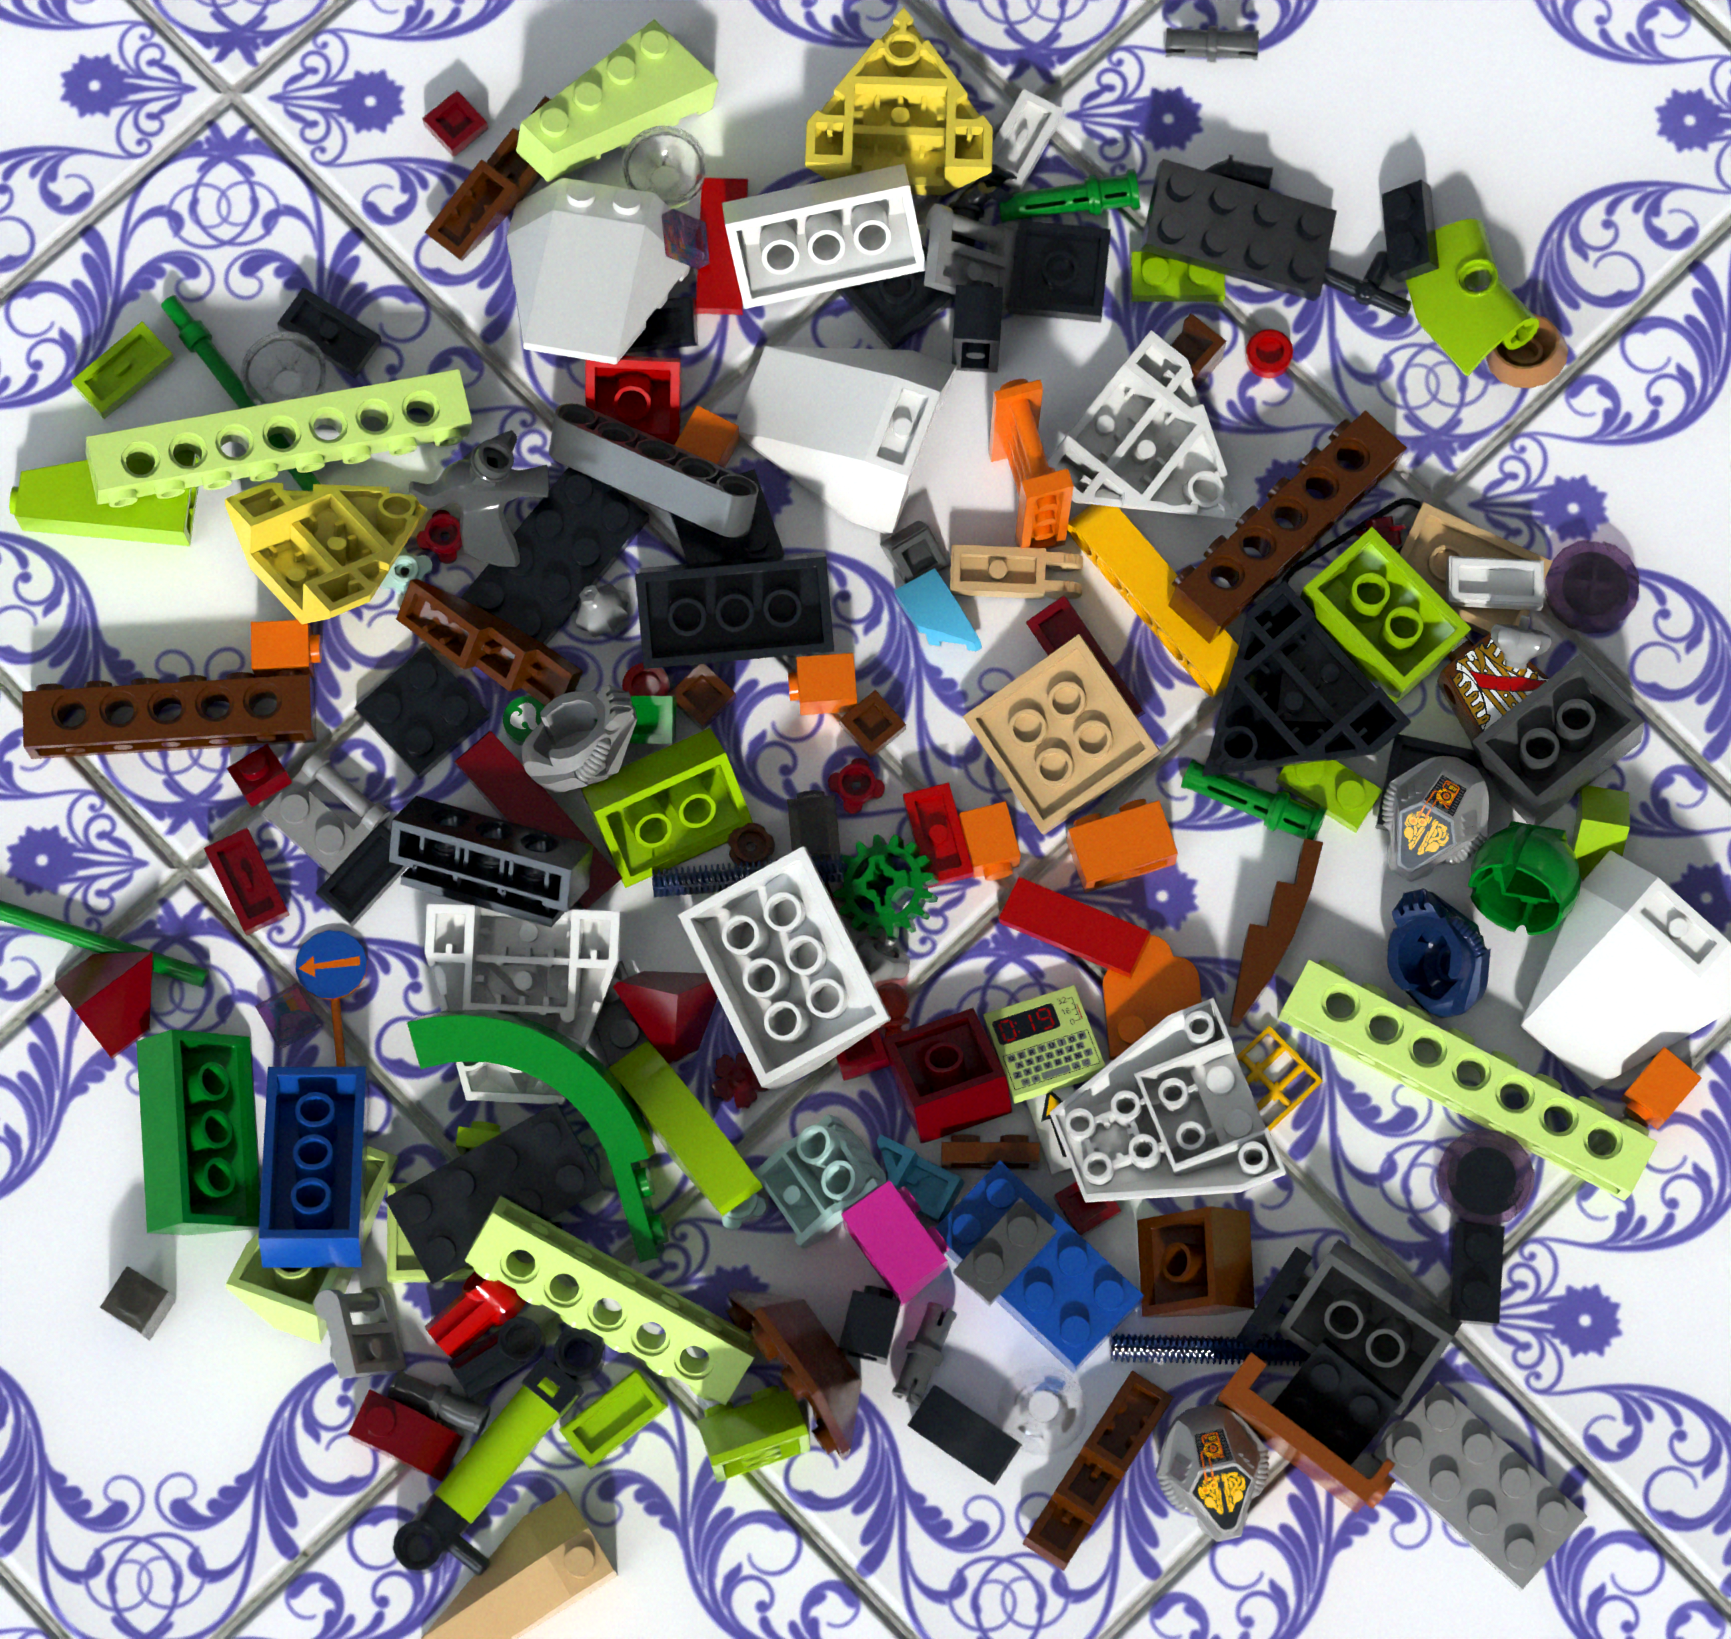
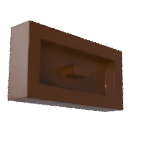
M958 1134L951 1136V1142H942L941 1167L946 1170H991L999 1160L1010 1170H1038L1040 1142H1029V1136L1003 1135L1000 1136V1142H980V1136Z

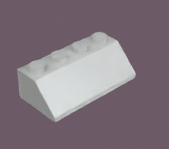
M905 164L722 203L725 227L744 309L926 270Z

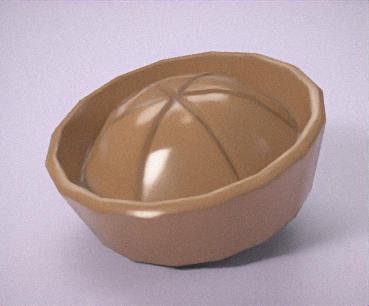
M1538 314L1533 315L1539 320V328L1532 339L1525 345L1510 350L1501 342L1486 356L1490 371L1499 381L1517 388L1537 387L1547 384L1557 377L1567 363L1568 347L1564 336L1547 318Z

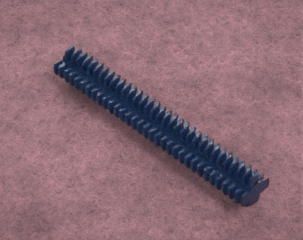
M841 853L840 860H838L837 854H835L834 860H832L831 854H829L828 861H826L825 855H823L822 861H820L819 855H817V862H814L823 882L825 884L829 882H844L843 854ZM758 860V865L755 867L754 861H752V867H749L748 861H746V868H743L742 862H740V868H737V864L734 862V869L731 868L730 863H728V869L722 863V870H720L719 864L716 865V870H714L713 864H711L710 871H708L707 865H705L704 871H702L701 865H699L698 872H696L695 866H693V872H690V868L687 866V873L684 872L683 867H681V873L675 867V874H673L672 868L669 869V874H667L666 868H664L663 875H661L660 869H658L657 875H655L654 869H652L654 897L720 892L766 867L767 863L764 860L763 866H761L760 860Z
M1111 1334L1110 1362L1112 1357H1114L1115 1362H1117L1118 1357H1120L1121 1362H1123L1124 1357H1126L1127 1362L1130 1361V1357H1132L1133 1362L1136 1361V1357H1138L1139 1362H1142L1144 1357L1145 1363H1147L1150 1357L1151 1363H1154L1155 1358H1157L1158 1363H1160L1161 1358H1163L1164 1363H1166L1167 1358H1169L1170 1363L1173 1362V1358L1178 1363L1179 1358H1181L1182 1364H1184L1187 1358L1188 1364L1191 1363L1192 1359H1194V1364H1197L1198 1359H1200L1201 1364H1203L1204 1359H1206L1207 1364H1209L1210 1359H1212L1213 1364L1216 1363V1359L1221 1364L1222 1359H1224L1225 1365H1227L1230 1359L1231 1365L1234 1364L1235 1360H1237V1365H1240L1241 1360L1244 1362L1248 1355L1253 1353L1264 1363L1267 1360L1268 1366L1271 1365L1272 1360L1274 1361V1366L1277 1365L1278 1361H1280V1366H1283L1284 1361H1286L1287 1366H1289L1290 1361H1292L1293 1366H1295L1296 1361L1301 1366L1302 1361L1305 1363L1308 1359V1352L1289 1339L1281 1338L1279 1340L1277 1337H1275V1340L1263 1337L1251 1349L1234 1336H1232V1339L1228 1336L1224 1339L1222 1336L1218 1339L1216 1336L1212 1339L1208 1336L1205 1339L1204 1336H1201V1338L1195 1336L1193 1338L1191 1335L1189 1337L1183 1335L1181 1338L1179 1335L1175 1338L1173 1335L1169 1338L1165 1335L1162 1338L1161 1335L1156 1337L1154 1334H1152V1337L1148 1334L1144 1337L1142 1334L1138 1337L1134 1334L1131 1337L1128 1334L1125 1338L1124 1334L1120 1337L1118 1334H1115V1336Z

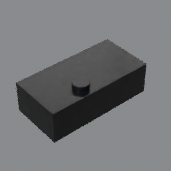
M825 552L635 569L644 669L834 652Z

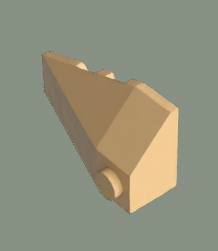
M566 1490L528 1513L518 1522L488 1558L490 1565L482 1575L477 1576L475 1574L421 1639H518L617 1577L616 1572Z

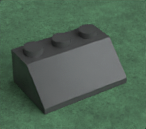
M1579 654L1472 740L1471 745L1501 796L1528 824L1540 825L1641 743L1645 721Z
M1339 1239L1327 1254L1277 1332L1309 1354H1312L1326 1337L1403 1399V1402L1395 1411V1413L1401 1415L1455 1336L1462 1322Z

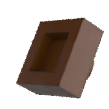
M705 663L698 664L668 694L669 696L677 697L676 706L702 731L736 699V693Z
M876 690L839 719V725L869 759L874 757L906 730L905 722Z

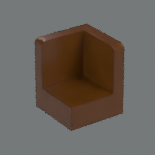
M1190 313L1184 320L1182 332L1172 342L1171 346L1188 359L1193 373L1192 382L1195 390H1197L1223 360L1227 341Z

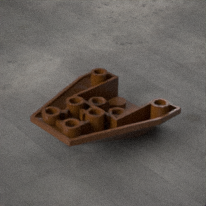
M734 1288L727 1293L728 1301L732 1305L726 1310L727 1315L735 1326L746 1332L750 1330L753 1334V1341L768 1362L777 1357L784 1367L780 1371L783 1376L781 1380L798 1403L806 1398L813 1408V1418L818 1426L811 1431L827 1455L836 1451L842 1460L851 1454L862 1379L804 1299Z

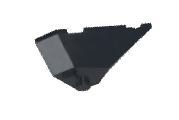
M1284 580L1247 613L1244 631L1237 656L1233 663L1216 724L1215 735L1202 777L1375 755L1410 725L1411 721L1380 686L1378 688L1373 686L1317 623L1314 612Z

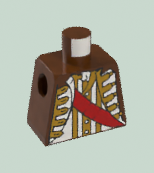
M1489 633L1475 645L1465 636L1446 656L1451 663L1441 671L1437 683L1469 740L1472 741L1549 678L1530 661L1526 664L1525 669L1506 666L1504 664L1503 652L1496 646L1491 638V633Z

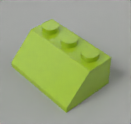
M1373 527L1303 588L1300 598L1316 615L1317 623L1356 667L1377 688L1380 686L1395 704L1399 703L1419 685L1472 629Z
M711 728L621 767L618 773L608 777V779H604V781L588 784V786L580 788L597 830L618 874L622 878L621 881L625 888L651 877L652 869H654L656 875L658 869H660V872H663L664 868L667 870L728 842L729 836L734 829L741 828L747 823H753L727 754Z

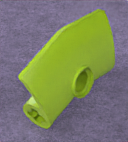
M1478 219L1459 220L1436 229L1439 269L1406 280L1418 323L1465 376H1469L1481 361L1501 342L1510 350L1520 348L1532 339L1539 328V320L1500 279L1484 224ZM1488 285L1487 288L1481 291H1473L1478 286Z

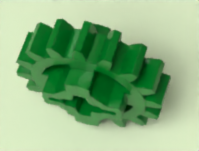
M879 834L874 835L873 847L870 848L858 841L855 844L859 854L855 858L843 855V861L849 867L844 872L843 888L833 892L834 898L846 902L839 910L840 915L846 919L854 917L851 927L858 932H862L868 926V935L877 940L882 935L883 929H885L887 936L894 940L898 939L899 927L903 926L911 933H914L916 927L913 919L919 916L922 919L928 920L930 915L923 907L926 902L933 903L938 900L936 895L928 891V886L938 883L939 878L933 873L925 872L933 864L932 860L926 855L918 857L921 848L912 841L904 848V839L898 835L893 834L889 845ZM893 857L905 860L912 871H897ZM869 865V867L867 868V870L865 871V873H864V874L862 875V877L860 878L862 872H863V871L865 870V868ZM889 878L894 882V885L887 887L886 895L883 896L878 892V889L884 888L886 885L885 879ZM912 896V898H911L910 902L908 903V905H907L904 909H902L903 906H904V905L906 904V902L908 901V899ZM860 903H874L875 911L879 913V917L868 915Z

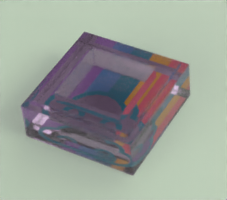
M671 209L662 214L665 255L697 270L709 264L706 223L676 209Z
M298 982L255 1006L280 1050L322 1027Z

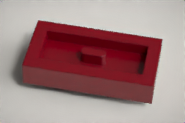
M244 828L204 848L246 936L290 915L248 828Z

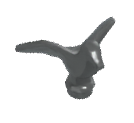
M513 430L479 444L464 456L462 460L448 465L434 483L422 484L412 481L409 484V492L427 509L438 510L450 503L458 504L460 510V535L464 552L481 562L505 567H517L520 563V553L516 540L503 513L506 503L521 496L548 497L550 491L547 465L524 470L511 469L514 463L512 451L517 442V436Z

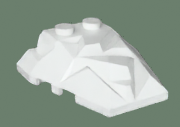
M427 904L425 955L428 966L432 967L440 995L437 998L441 1012L480 1010L515 1015L555 1030L586 1049L590 1034L619 962L621 911L571 909L565 912L551 928L475 905ZM456 1062L466 1100L555 1104L558 1102L561 1105L566 1102V1098L557 1090L523 1071L487 1062Z

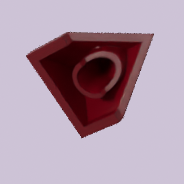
M153 951L92 954L54 983L111 1059L115 1058L151 1030L150 1007Z
M643 971L623 979L613 986L655 1049L669 1065L694 1054L699 1049L718 998L706 973Z

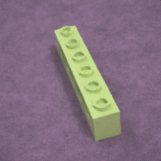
M502 1196L497 1200L465 1259V1262L472 1265L474 1271L481 1277L490 1281L499 1280L516 1289L517 1294L528 1303L547 1306L559 1313L561 1319L568 1325L577 1329L586 1328L603 1337V1341L615 1351L621 1353L630 1352L646 1361L647 1366L655 1373L664 1377L673 1376L688 1384L692 1392L702 1399L708 1401L717 1400L726 1405L755 1357L757 1345L752 1339L753 1335ZM512 1251H528L535 1261L523 1263L515 1258ZM569 1274L577 1280L578 1285L574 1287L564 1286L557 1280L556 1275ZM602 1298H612L621 1305L622 1309L617 1311L607 1310L600 1304L599 1300ZM646 1322L658 1323L664 1328L665 1333L659 1335L651 1334L644 1329L642 1324ZM699 1346L709 1356L695 1358L688 1354L685 1348Z

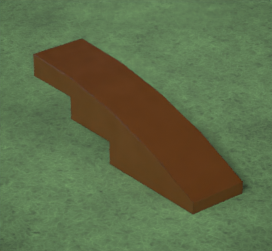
M544 96V98L540 101V103L536 106V108L533 110L531 114H533L536 110L542 107L550 99ZM514 127L487 162L482 159L425 231L426 235L460 261H463L512 212L516 203L523 200L542 178L516 152L520 128L519 130Z
M417 578L410 581L396 620L463 670L476 666L509 692L522 688L545 706L562 694L576 691L583 670L545 644L460 597Z
M1304 838L1299 853L1294 884L1281 881L1276 882L1272 894L1267 927L1249 923L1229 1022L1230 1027L1239 1028L1267 989L1286 954L1312 890L1323 842Z
M1132 1370L1022 1544L1064 1571L1174 1397Z

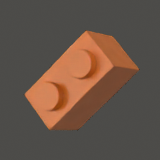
M1137 799L1120 806V813L1104 818L1101 817L1100 813H1094L1073 822L1074 827L1068 829L1066 842L1084 893L1175 865L1178 851L1160 800L1147 804L1146 799Z

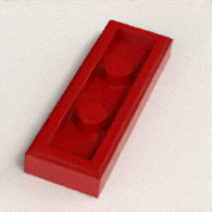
M702 177L696 293L697 314L743 315V301L725 227L722 203L747 198L748 179Z
M1018 877L999 916V922L1002 925L1128 978L1132 977L1151 937L1150 931L1021 877Z

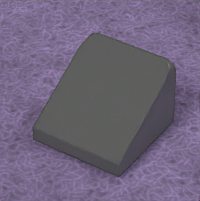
M921 521L912 523L880 543L885 555L905 584L934 568L939 572L949 566L929 526Z

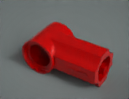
M474 1271L465 1281L462 1293L424 1327L437 1345L454 1359L493 1325L499 1327L507 1320L514 1318L522 1310L526 1301L517 1294L516 1289L499 1280H487Z

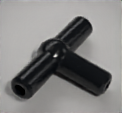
M1385 251L1376 253L1363 280L1332 267H1327L1325 270L1324 285L1354 297L1361 305H1373L1401 318L1408 315L1412 305L1409 300L1379 288L1389 270L1387 252Z

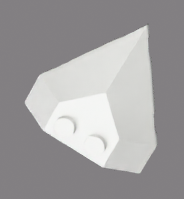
M1152 330L1047 460L1048 465L1055 468V471L1068 468L1073 483L1072 501L1075 503L1238 520L1242 513L1238 502H1234L1226 479L1228 473L1204 404L1200 405L1192 382L1193 373L1189 361Z

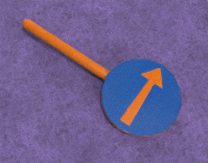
M328 930L315 934L303 944L297 955L295 969L300 984L309 994L319 999L330 1000L336 1067H346L340 998L349 996L360 987L367 973L368 960L363 946L355 937L343 931Z

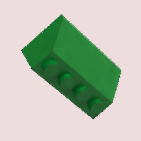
M171 1029L136 1041L147 1233L197 1235L258 1229L260 1195L250 1037Z

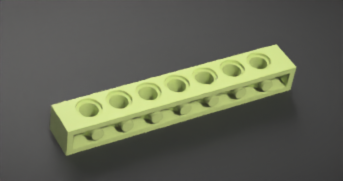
M460 369L88 436L86 437L85 452L97 505L109 503L110 507H124L137 502V497L156 494L157 498L166 499L179 496L185 492L186 488L203 485V488L206 490L224 488L232 483L231 480L250 477L251 481H264L276 477L278 471L296 468L297 472L307 473L323 468L326 462L342 459L345 464H356L371 458V454L389 451V454L393 456L404 455L415 451L418 445L434 442L437 447L452 446L460 443L463 437L468 436L472 419ZM413 408H421L428 412L431 419L425 423H417L409 418L407 411ZM369 416L377 417L384 423L385 428L377 432L369 431L362 425L361 420ZM321 425H330L338 431L339 436L333 440H324L315 433V428ZM282 433L287 435L293 444L288 448L279 449L271 445L268 438L273 434ZM228 442H237L243 445L247 452L240 457H230L222 451L221 447ZM189 450L194 452L200 461L192 466H184L178 463L174 456L180 451ZM144 459L152 465L153 469L147 474L139 475L130 471L127 465L132 460Z
M1308 960L1278 1020L1623 1201L1631 1195L1658 1143L1648 1137L1650 1132L1644 1126L1629 1119H1623L1622 1123L1604 1114L1606 1111L1605 1107L1595 1100L1585 1096H1580L1577 1100L1560 1091L1562 1085L1551 1077L1536 1073L1535 1077L1525 1073L1517 1068L1519 1063L1507 1054L1495 1050L1489 1054L1474 1046L1475 1040L1463 1031L1455 1028H1449L1448 1031L1437 1027L1430 1023L1432 1018L1426 1012L1410 1005H1406L1404 1009L1387 1000L1389 996L1382 989L1365 982L1361 986L1344 978L1345 972L1341 968L1328 961L1320 960L1317 964ZM1331 998H1342L1350 1005L1351 1014L1345 1018L1334 1017L1327 1010L1326 1002ZM1376 1020L1388 1022L1394 1030V1038L1387 1041L1376 1039L1370 1032L1369 1024ZM1418 1043L1430 1044L1437 1052V1061L1430 1064L1420 1062L1414 1056L1413 1046ZM1463 1065L1474 1067L1480 1074V1084L1477 1086L1462 1084L1457 1077V1068ZM1505 1088L1516 1089L1523 1096L1524 1106L1520 1109L1506 1107L1501 1101L1500 1091ZM1547 1111L1560 1112L1567 1120V1130L1564 1132L1550 1130L1544 1122V1113ZM1594 1133L1605 1136L1611 1145L1610 1154L1598 1155L1594 1153L1588 1145V1136Z

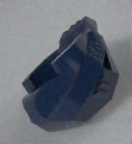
M1425 888L1403 893V897L1392 911V917L1397 927L1393 929L1388 939L1387 966L1393 981L1417 1005L1439 1018L1461 1015L1481 1000L1486 991L1491 949H1487L1485 946L1484 938L1479 932V926L1435 893L1429 892Z

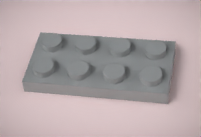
M1437 1382L1371 1455L1380 1465L1387 1458L1396 1463L1390 1474L1519 1591L1523 1590L1587 1517L1585 1513L1440 1382Z

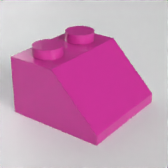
M888 1180L843 1212L841 1216L844 1227L887 1288L894 1293L895 1299L901 1301L902 1307L948 1267V1261L943 1254L948 1252L950 1248L934 1226L925 1230L915 1214L921 1208L905 1186L897 1190L892 1182Z

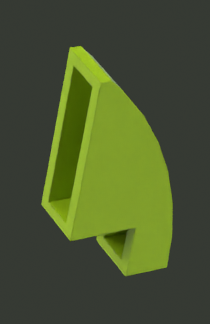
M648 1040L608 1068L631 1097L669 1157L722 1216L763 1188L708 1112Z

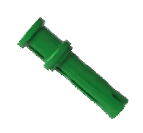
M1127 169L1124 175L1098 178L1096 174L1088 175L1087 178H1084V183L1011 193L1014 197L1004 203L998 202L1002 223L1088 210L1089 214L1098 216L1102 214L1103 210L1128 206L1132 210L1140 209L1139 188L1135 169Z
M1192 759L1181 788H1187L1226 806L1264 820L1263 825L1269 831L1274 832L1279 829L1301 839L1316 840L1326 816L1327 807L1321 805L1316 809L1290 798V792L1278 790L1274 794L1228 774L1202 777L1205 765L1197 762L1195 759Z

